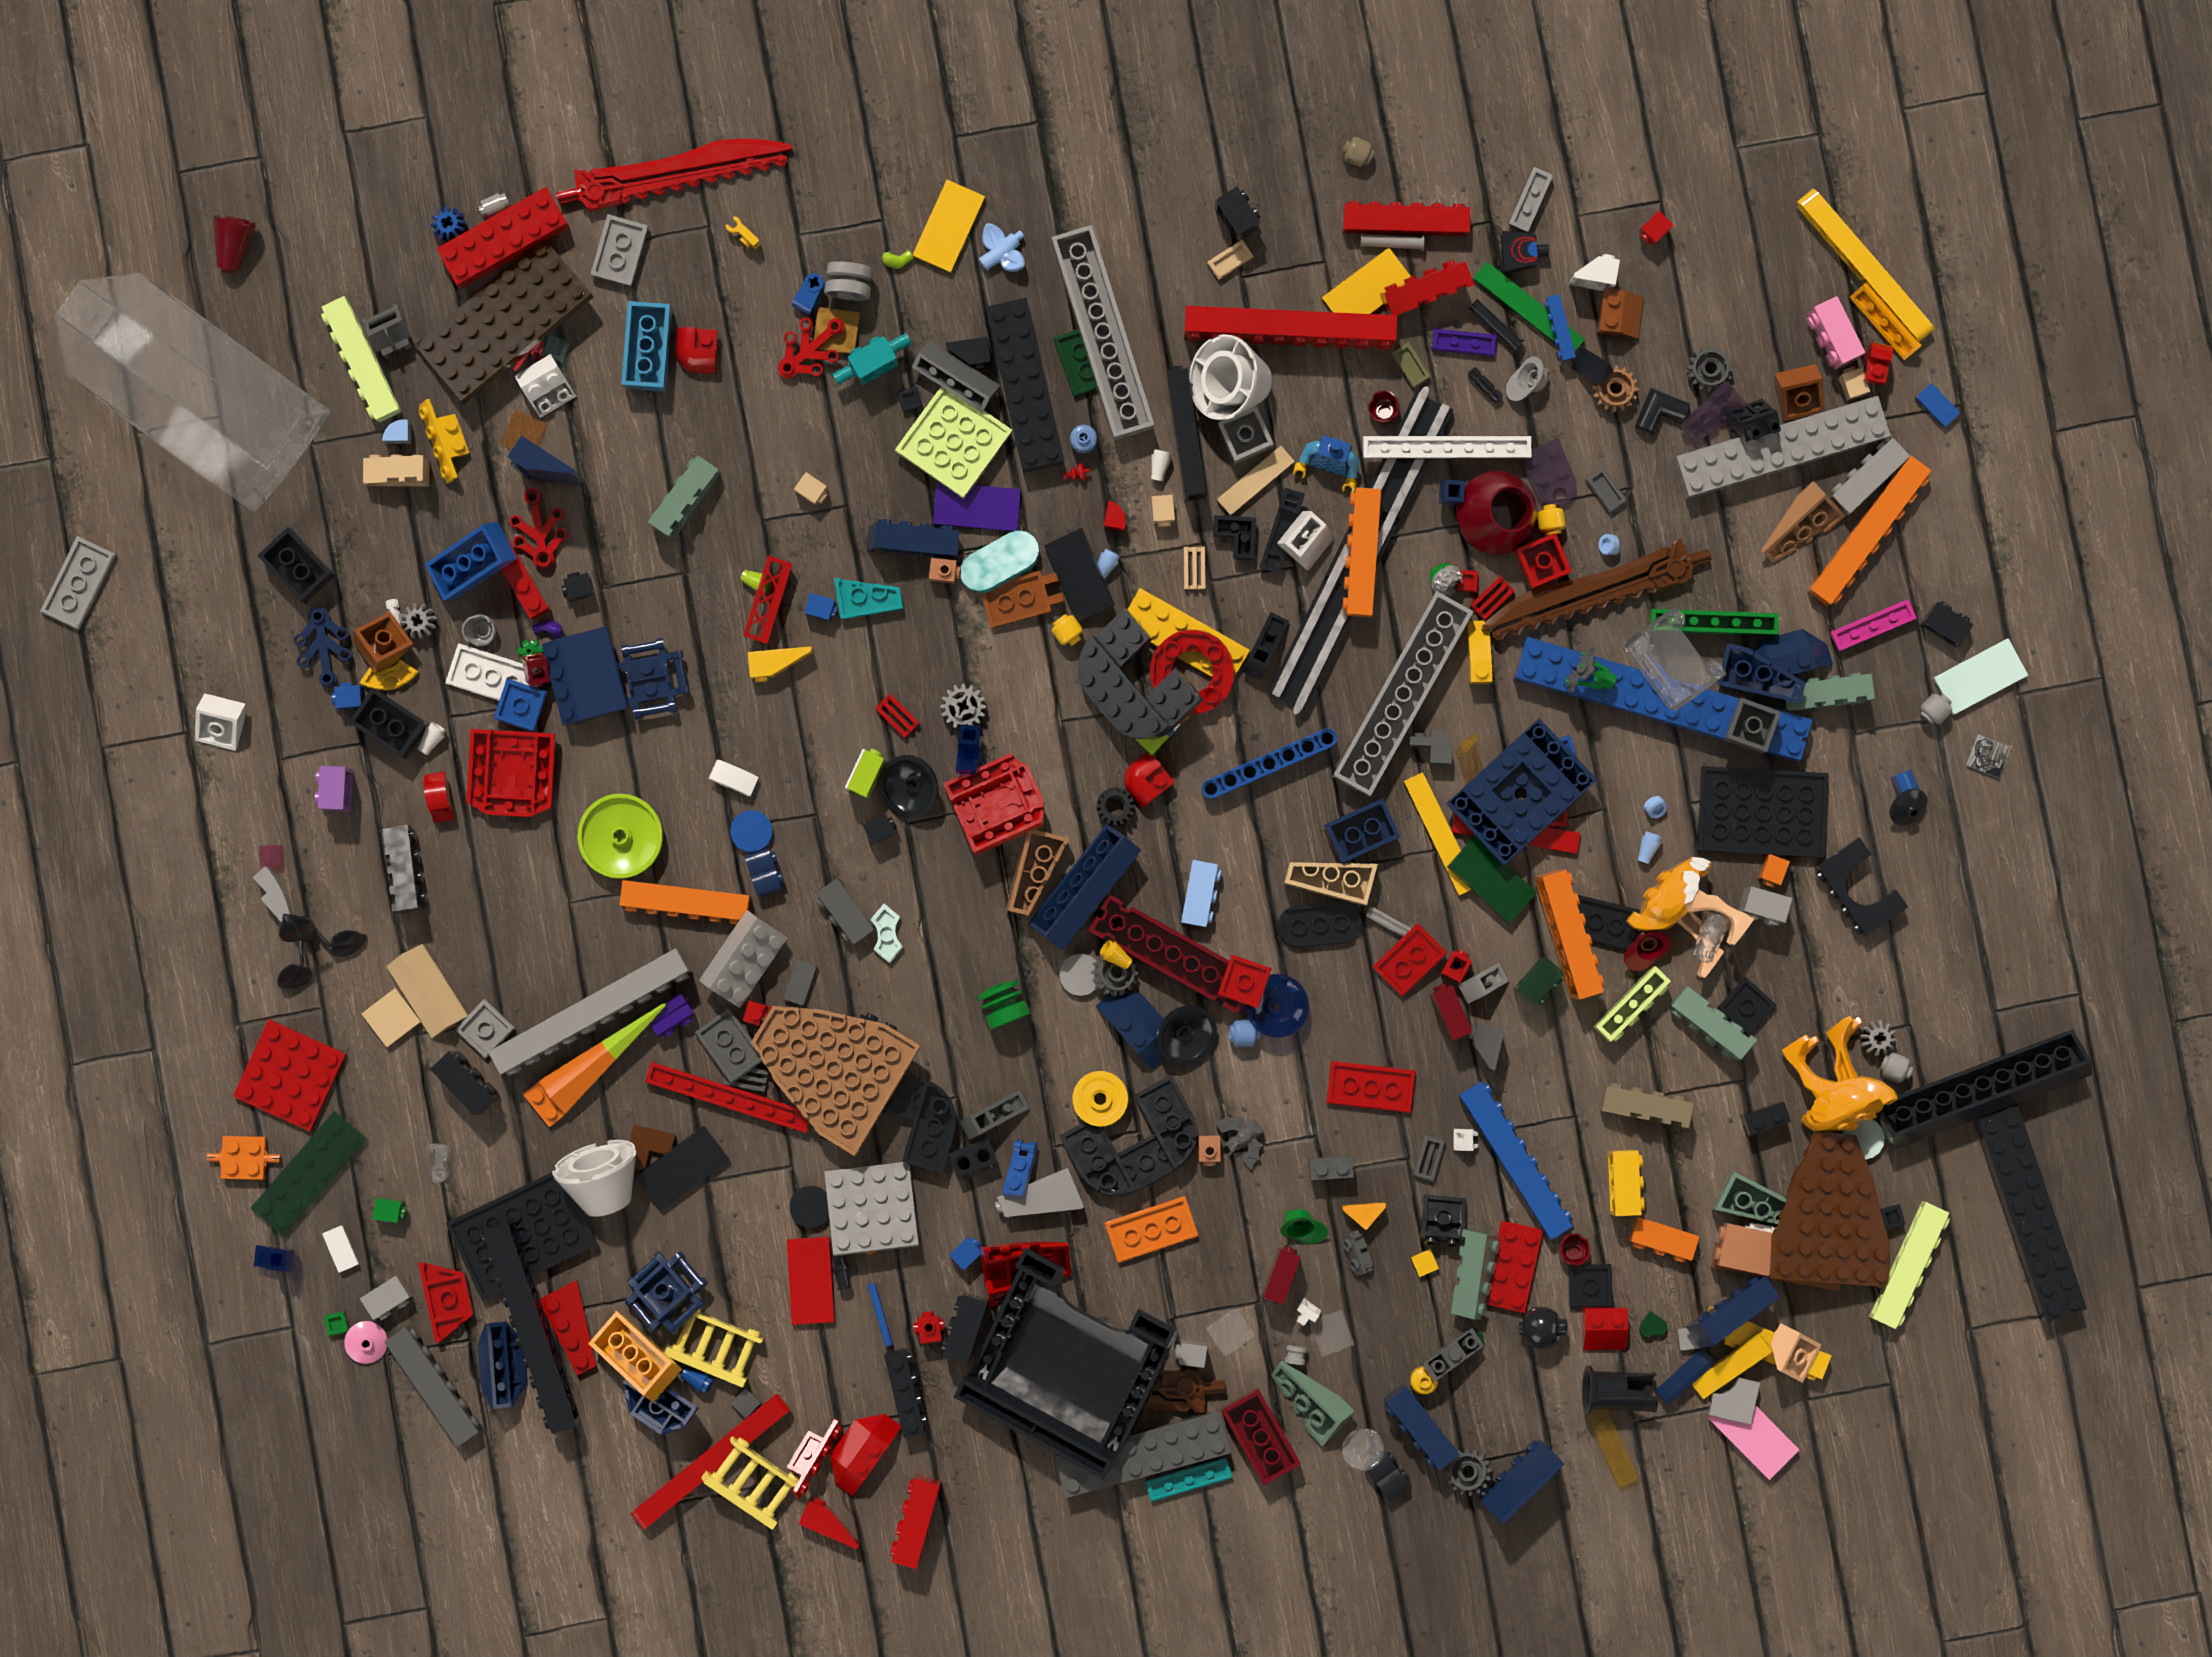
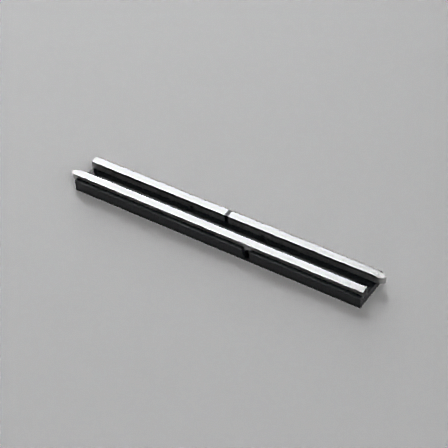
M1426 386L1420 393L1415 392L1394 436H1441L1454 409L1446 404H1440L1427 398L1429 388ZM1383 458L1368 487L1381 489L1376 567L1430 458ZM1349 526L1268 691L1269 694L1293 705L1294 715H1297L1301 710H1307L1352 616H1346V610H1342L1343 598H1347L1348 590L1344 589V578L1349 576V568H1345L1346 555L1350 556L1351 548L1347 547V536L1351 535L1352 526Z

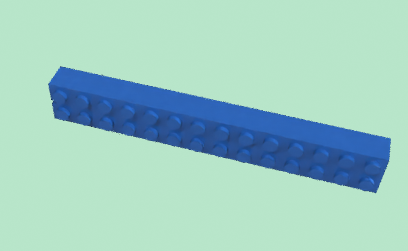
M1530 637L1525 638L1513 680L1723 740L1734 706L1739 698L1596 656L1593 657L1594 660L1602 666L1609 668V672L1616 675L1613 687L1610 690L1605 688L1598 690L1592 687L1576 685L1574 692L1568 693V687L1565 686L1566 677L1570 675L1571 670L1577 671L1576 667L1581 661L1580 656L1582 652ZM1594 666V668H1595L1594 670H1595V671L1600 670V669H1598L1596 666ZM1592 674L1586 680L1578 679L1580 681L1596 683L1593 680L1594 675ZM1774 709L1780 711L1781 714L1766 753L1798 762L1802 758L1806 744L1802 740L1808 737L1812 719Z

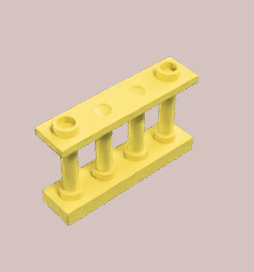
M683 1307L682 1312H684L689 1307ZM699 1309L684 1323L677 1343L673 1344V1347L668 1346L665 1354L679 1362L744 1387L747 1377L744 1376L743 1370L754 1343L758 1342L761 1344L764 1338L760 1337L761 1333L753 1329L745 1331L706 1315ZM697 1317L708 1323L696 1352H693L691 1355L684 1352V1346ZM715 1326H719L728 1331L716 1360H713L711 1363L704 1360L705 1356L703 1355ZM736 1333L747 1338L736 1367L730 1371L724 1368L725 1365L723 1363Z
M732 1436L730 1441L735 1448L717 1472H713V1474L706 1471L701 1478L704 1484L773 1530L777 1524L774 1517L775 1510L791 1488L796 1486L800 1478L792 1472L788 1475L750 1449V1444L741 1437L737 1440ZM743 1452L752 1459L734 1484L728 1486L723 1482V1477ZM758 1464H761L769 1471L752 1494L744 1497L740 1494L741 1487ZM777 1475L786 1482L768 1507L762 1509L757 1505V1500Z

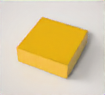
M1431 1249L1411 1257L1419 1277L1439 1269Z

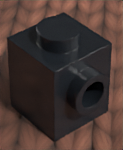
M575 572L568 574V578L563 579L562 593L564 598L568 597L569 601L573 602L595 595L591 577L588 573L580 574Z
M886 814L863 825L872 845L896 834L894 829L897 826L893 818H888Z

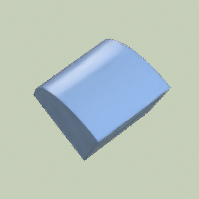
M398 420L391 423L386 428L382 441L386 444H411V422L409 420Z

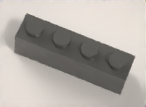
M930 340L920 350L912 365L913 369L981 412L992 402L1000 387L999 384Z

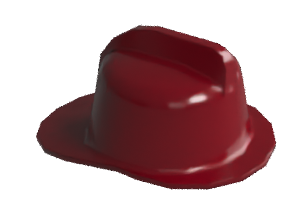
M1658 930L1640 931L1636 935L1635 941L1624 953L1626 967L1633 971H1640L1651 966L1668 952L1670 948L1668 936Z

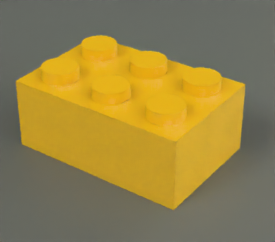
M1637 1150L1608 1151L1611 1215H1641V1210L1645 1209L1644 1197L1640 1195V1189L1644 1188V1180L1639 1172V1168L1643 1167V1158Z

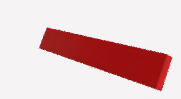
M1454 814L1452 833L1475 836L1459 817ZM1547 827L1528 846L1577 854L1580 833Z

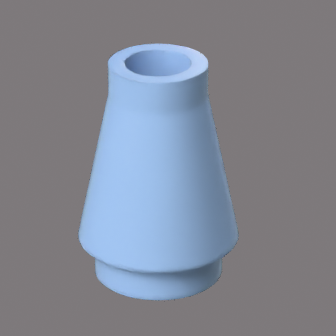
M1108 549L1101 552L1098 560V566L1104 580L1118 565L1120 556Z
M1646 831L1645 835H1642L1637 860L1649 864L1662 843L1660 842L1662 837Z

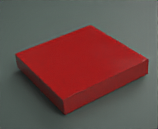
M1231 954L1217 995L1258 1009L1272 968Z

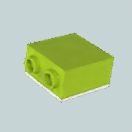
M872 748L870 751L862 749L845 788L869 800L886 763V760L883 758L884 755Z

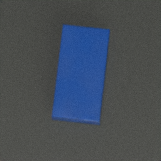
M1932 383L1915 397L1943 428L1961 413Z

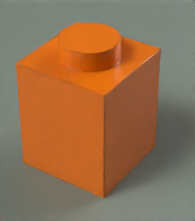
M1771 854L1766 855L1758 879L1763 880V885L1774 888L1775 885L1780 886L1790 861Z

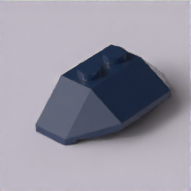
M1804 629L1761 640L1755 650V653L1792 675L1833 664L1828 645Z
M1117 992V996H1111L1110 993L1096 1005L1151 1069L1164 1059L1156 1043L1157 1030L1163 1017L1142 994L1125 993L1119 995Z
M507 1321L485 1323L478 1342L480 1385L491 1409L513 1407L516 1399L527 1384L526 1368L522 1358L525 1354L523 1348H519L517 1345V1332L510 1327Z
M626 1379L622 1382L629 1414L662 1436L686 1427L699 1409L669 1387H666L653 1402L643 1396Z

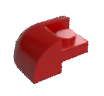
M696 327L677 328L675 352L679 364L689 372L716 374L718 330L696 329Z
M1148 751L1132 762L1124 775V786L1141 810L1174 783L1158 760Z

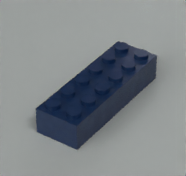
M1106 824L1028 924L1063 950L1070 944L1077 931L1084 926L1088 917L1096 911L1103 898L1110 893L1117 880L1124 875L1128 866L1136 860L1141 849L1124 835Z

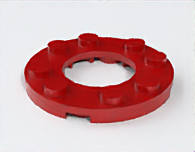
M1198 629L1182 630L1166 638L1154 652L1150 665L1152 686L1155 688L1172 672L1174 661L1186 651L1203 653L1212 664L1213 676L1209 685L1203 690L1198 691L1204 700L1190 714L1204 713L1218 706L1229 694L1235 677L1234 661L1227 646L1215 635Z

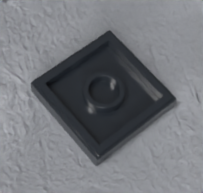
M1743 977L1718 1005L1717 1009L1725 1014L1730 1021L1743 1028L1744 1034L1750 1036L1777 1004L1748 978Z
M1583 1264L1576 1267L1568 1265L1570 1308L1612 1307L1611 1264Z

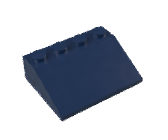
M522 435L507 456L512 461L510 465L528 480L534 478L537 481L584 486L586 483L573 468Z
M608 626L558 638L542 644L544 655L547 657L549 675L562 726L577 725L629 708Z
M1540 1439L1537 1442L1533 1440L1526 1447L1527 1452L1522 1457L1518 1455L1510 1463L1512 1467L1509 1470L1501 1471L1495 1478L1497 1481L1492 1486L1488 1485V1489L1484 1488L1482 1490V1496L1479 1498L1480 1501L1502 1524L1565 1465Z

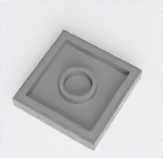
M483 999L455 1030L487 1059L490 1056L488 1052L498 1047L512 1033L515 1027L486 999Z

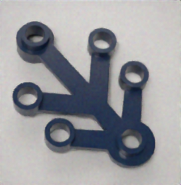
M315 606L308 613L309 623L301 634L295 635L293 641L296 646L304 647L307 644V638L315 628L317 637L306 652L297 657L296 662L302 668L308 667L311 662L310 660L319 649L322 667L319 681L322 686L332 688L337 684L338 679L337 675L331 671L328 648L337 653L343 661H349L352 658V652L347 648L341 647L326 636L325 627L333 631L336 638L342 641L348 639L349 631L329 619L327 609ZM316 613H321L322 617L320 620L315 619ZM341 630H344L346 632V635L343 638L339 637V632ZM299 637L304 638V642L302 644L297 643V639ZM348 651L349 656L344 659L342 653ZM303 657L307 659L305 665L300 664V660ZM326 675H330L331 680L328 683L324 681V677Z

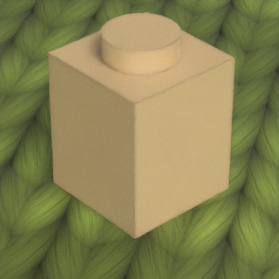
M1855 367L1843 370L1844 374L1839 377V381L1846 401L1865 396L1870 392L1868 383L1863 381L1864 372L1862 368L1856 370Z
M805 472L794 488L796 493L815 506L818 503L822 504L828 496L826 492L828 490L827 486L807 472Z
M1173 495L1152 496L1153 524H1158V527L1171 526V523L1175 522Z

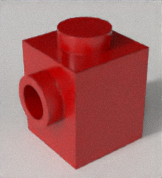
M1659 210L1640 228V238L1647 245L1651 244L1654 246L1674 225Z

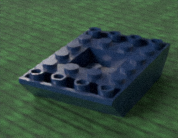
M1539 718L1454 795L1446 805L1504 866L1575 803L1597 781V778ZM1517 789H1524L1527 793L1526 798L1518 800L1515 797V791Z

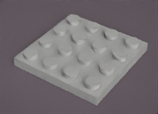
M899 1162L824 1171L833 1256L919 1246L910 1166L908 1163Z

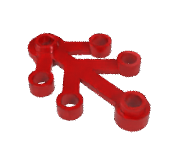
M802 318L799 322L802 329L800 352L795 357L794 344L797 341V335L791 331L786 332L783 337L786 342L785 358L778 364L779 374L787 379L795 377L797 373L812 374L819 377L824 373L822 365L818 363L812 366L799 364L805 359L828 360L831 363H836L840 359V354L836 350H829L828 352L815 350L831 336H839L844 333L845 324L838 318L831 319L828 322L827 329L811 343L810 331L813 327V322L809 318ZM804 321H809L810 325L808 328L803 327ZM834 323L839 324V328L837 330L832 329V325ZM792 334L794 339L788 342L787 336ZM833 352L836 353V358L834 360H831L829 357L830 354ZM790 364L791 370L786 372L785 365ZM816 366H819L821 369L818 374L814 373Z
M529 488L524 493V500L530 505L534 529L523 522L522 518L518 515H513L509 523L513 528H519L536 540L538 549L528 544L523 536H516L513 539V545L533 556V562L536 567L545 570L554 564V551L561 542L568 538L567 531L559 528L555 531V537L546 548L545 539L555 524L564 518V511L561 508H554L551 511V516L545 525L542 526L539 503L542 499L541 493L535 488ZM536 494L537 499L535 501H531L530 495ZM556 511H561L559 518L554 517ZM515 518H519L520 523L518 525H513V520ZM560 531H563L565 533V536L562 539L558 538V533ZM523 539V545L517 546L516 541ZM544 555L547 556V562L542 563L540 560L541 557Z

